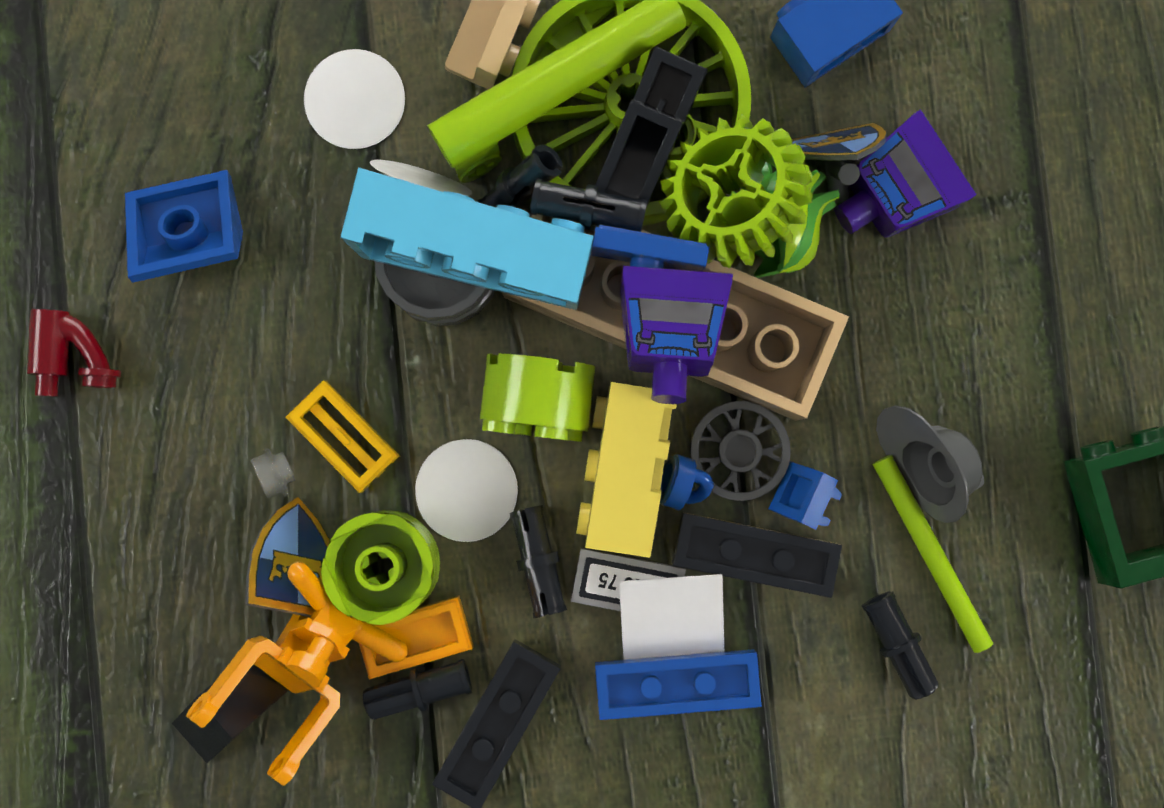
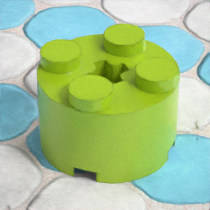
M498 353V355L487 354L480 419H483L482 430L531 436L533 425L535 426L534 437L582 442L583 431L588 432L596 367L575 362V366H566L559 362V359L501 353Z
M383 510L357 516L336 530L327 547L321 567V577L325 592L339 611L357 620L375 625H385L399 621L418 608L429 597L437 584L440 571L439 550L430 531L424 524L408 513ZM376 552H378L382 559L389 557L392 560L394 567L388 571L389 579L384 572L375 574L372 570L371 565L378 561Z

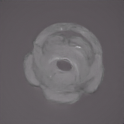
M264 448V454L250 459L257 479L267 499L279 493L286 497L289 493L286 485L295 481L283 452L272 455L269 448Z

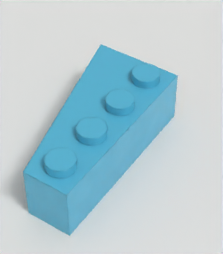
M358 167L340 238L364 259L577 310L592 252L594 236L585 234V227L573 221L553 218L551 223L530 218V214L527 211L507 205L492 207L475 202L474 199L459 193L441 192Z

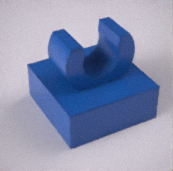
M790 461L788 469L769 506V510L815 530L818 525L828 526L831 520L823 516L830 498L840 501L842 494L835 488L838 480L823 472Z

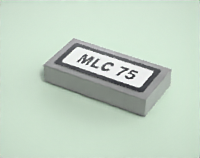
M581 548L571 602L621 611L619 581L685 577L686 569Z

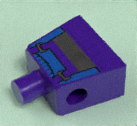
M920 109L887 137L883 146L869 154L857 165L860 176L854 184L849 185L855 195L837 205L834 211L839 223L849 234H853L872 221L879 233L884 238H888L951 212L977 194Z
M623 266L620 298L629 370L634 372L653 373L651 396L653 401L662 404L686 402L687 376L704 377L709 375L716 356L733 274Z

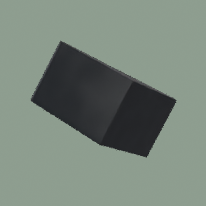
M253 664L218 709L213 719L204 728L196 725L186 715L193 703L202 694L207 692L212 685L199 694L172 724L203 760L208 763L289 690Z

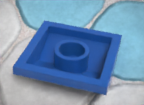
M228 170L125 193L128 278L132 283L238 259L243 229L232 179Z

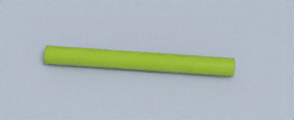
M892 455L874 462L872 465L973 652L979 653L987 650L993 645V641Z

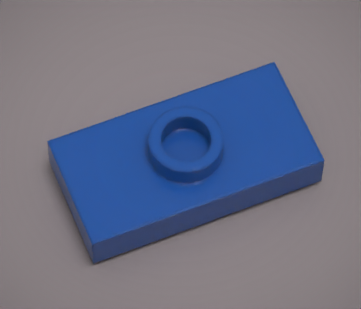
M599 225V227L595 228L592 245V256L630 262V266L702 272L706 267L709 246L706 243Z

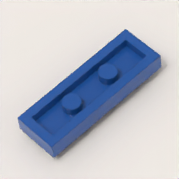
M754 649L595 662L599 720L762 707L757 652Z

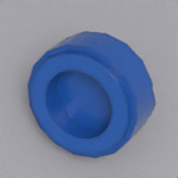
M678 454L671 456L663 469L660 504L681 510L685 504L702 502L712 492L714 486L712 477L708 473L696 469V461L694 459ZM694 482L700 484L696 490L692 491Z

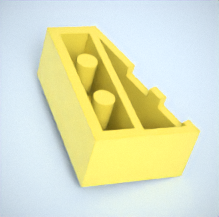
M611 382L607 398L600 396L596 398L592 428L602 429L599 450L589 449L584 481L594 482L591 503L581 502L576 531V534L586 535L585 548L651 557L661 499L660 488L664 461L668 458L670 447L668 434L672 409H676L677 404H662L651 399L652 388Z

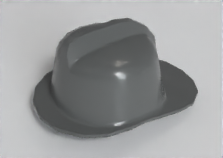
M896 405L885 408L877 418L876 427L879 442L887 456L892 455L913 496L924 511L932 518L943 523L958 521L966 513L969 495L983 486L985 482L982 462L977 449L962 433L938 425L931 426L921 415L909 408Z

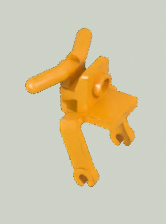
M303 562L293 563L289 567L287 575L292 584L314 609L311 617L293 614L276 643L262 635L248 639L210 689L193 703L186 715L196 725L204 728L213 719L218 709L253 664L292 693L296 694L309 690L318 692L320 694L319 702L268 769L267 774L282 786H285L294 777L300 766L301 759L340 708V693L327 684L330 678L326 673L330 662L345 659L350 650L346 645L351 639L393 662L402 661L407 655V646L401 640L372 624L357 620L339 611L330 601L321 581L308 565Z

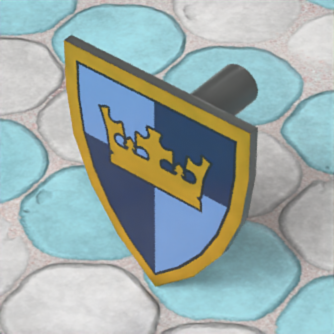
M870 123L792 139V144L796 143V145L802 148L806 157L805 160H824L827 190L829 192L839 189L840 198L833 202L841 204L850 198L849 185L854 184L860 176L859 168L849 160H859L877 151L885 144L887 132L881 126Z
M299 497L277 510L259 531L249 555L245 605L311 617L314 609L289 580L287 572L293 563L303 562L308 565L323 584L321 567L330 540L318 519Z

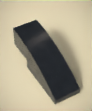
M655 47L635 97L628 106L595 185L599 186L598 192L637 200L644 199L647 200V208L708 72L707 68Z

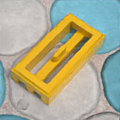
M325 380L285 417L359 493H363L370 486L369 484L375 478H378L400 456ZM323 397L382 455L377 461L318 403ZM309 410L368 469L362 476L303 417Z

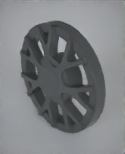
M735 401L714 408L699 422L691 439L690 455L691 459L696 461V469L704 471L700 462H709L710 466L704 471L709 474L715 466L722 462L724 466L731 470L722 485L719 487L714 484L712 492L729 500L746 501L767 494L782 480L790 462L791 448L785 427L770 410L752 402ZM737 410L735 419H732L727 411ZM742 410L758 413L752 432L739 430ZM722 413L733 430L723 438L709 424ZM763 417L770 422V424L764 427L761 426ZM774 427L781 443L762 449L757 435ZM705 428L710 431V437L701 436ZM713 441L719 443V457L699 458V442ZM781 448V458L774 455L773 451ZM762 455L780 462L773 477L764 474L755 467ZM750 470L754 479L755 490L739 492L737 472ZM759 477H763L768 482L760 487ZM730 482L733 483L734 492L725 490V487Z

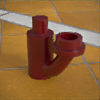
M49 309L30 310L27 374L36 375L35 396L58 397L59 376H67L69 341L76 346L88 368H79L78 375L83 376L82 386L116 388L117 378H121V370L110 368L109 362L97 339L85 324L77 318L70 316V312Z

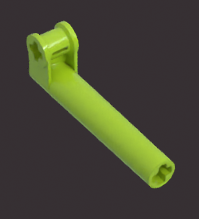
M644 0L428 124L427 127L451 168L455 169L459 180L462 183L471 182L491 171L501 161L499 141L685 29L686 20L677 0Z

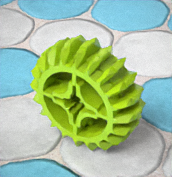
M741 114L734 128H731L726 120L719 117L717 131L711 134L707 130L698 127L699 141L693 146L680 141V150L684 157L682 160H667L668 170L673 177L660 181L662 185L661 190L667 196L660 204L662 212L669 218L666 221L668 230L674 237H679V239L706 243L709 246L708 264L717 257V260L723 267L730 269L735 258L739 255L745 265L753 266L755 251L762 249L767 257L774 258L775 248L772 243L778 238L783 242L792 243L793 234L788 225L805 224L806 215L800 206L812 203L813 194L810 188L806 186L812 182V173L809 166L803 164L806 157L802 148L796 145V143L792 144L793 141L787 131L782 128L774 131L771 123L764 118L753 127L750 119ZM765 162L774 166L777 171L776 186L773 194L766 192L761 184L764 178L761 170ZM701 190L706 191L710 197L706 207L710 213L705 223L699 220L697 203ZM725 193L729 195L732 193V196L727 197Z

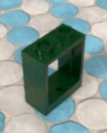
M1164 426L1131 433L1133 443L1115 447L1113 440H1107L1080 447L1081 457L1063 461L1099 584L1125 588L1164 577V544L1125 554L1101 472L1158 455H1162L1164 462Z

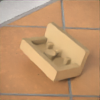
M471 0L445 62V69L486 89L494 86L498 74L509 77L521 47L512 43L519 25L529 29L541 0Z

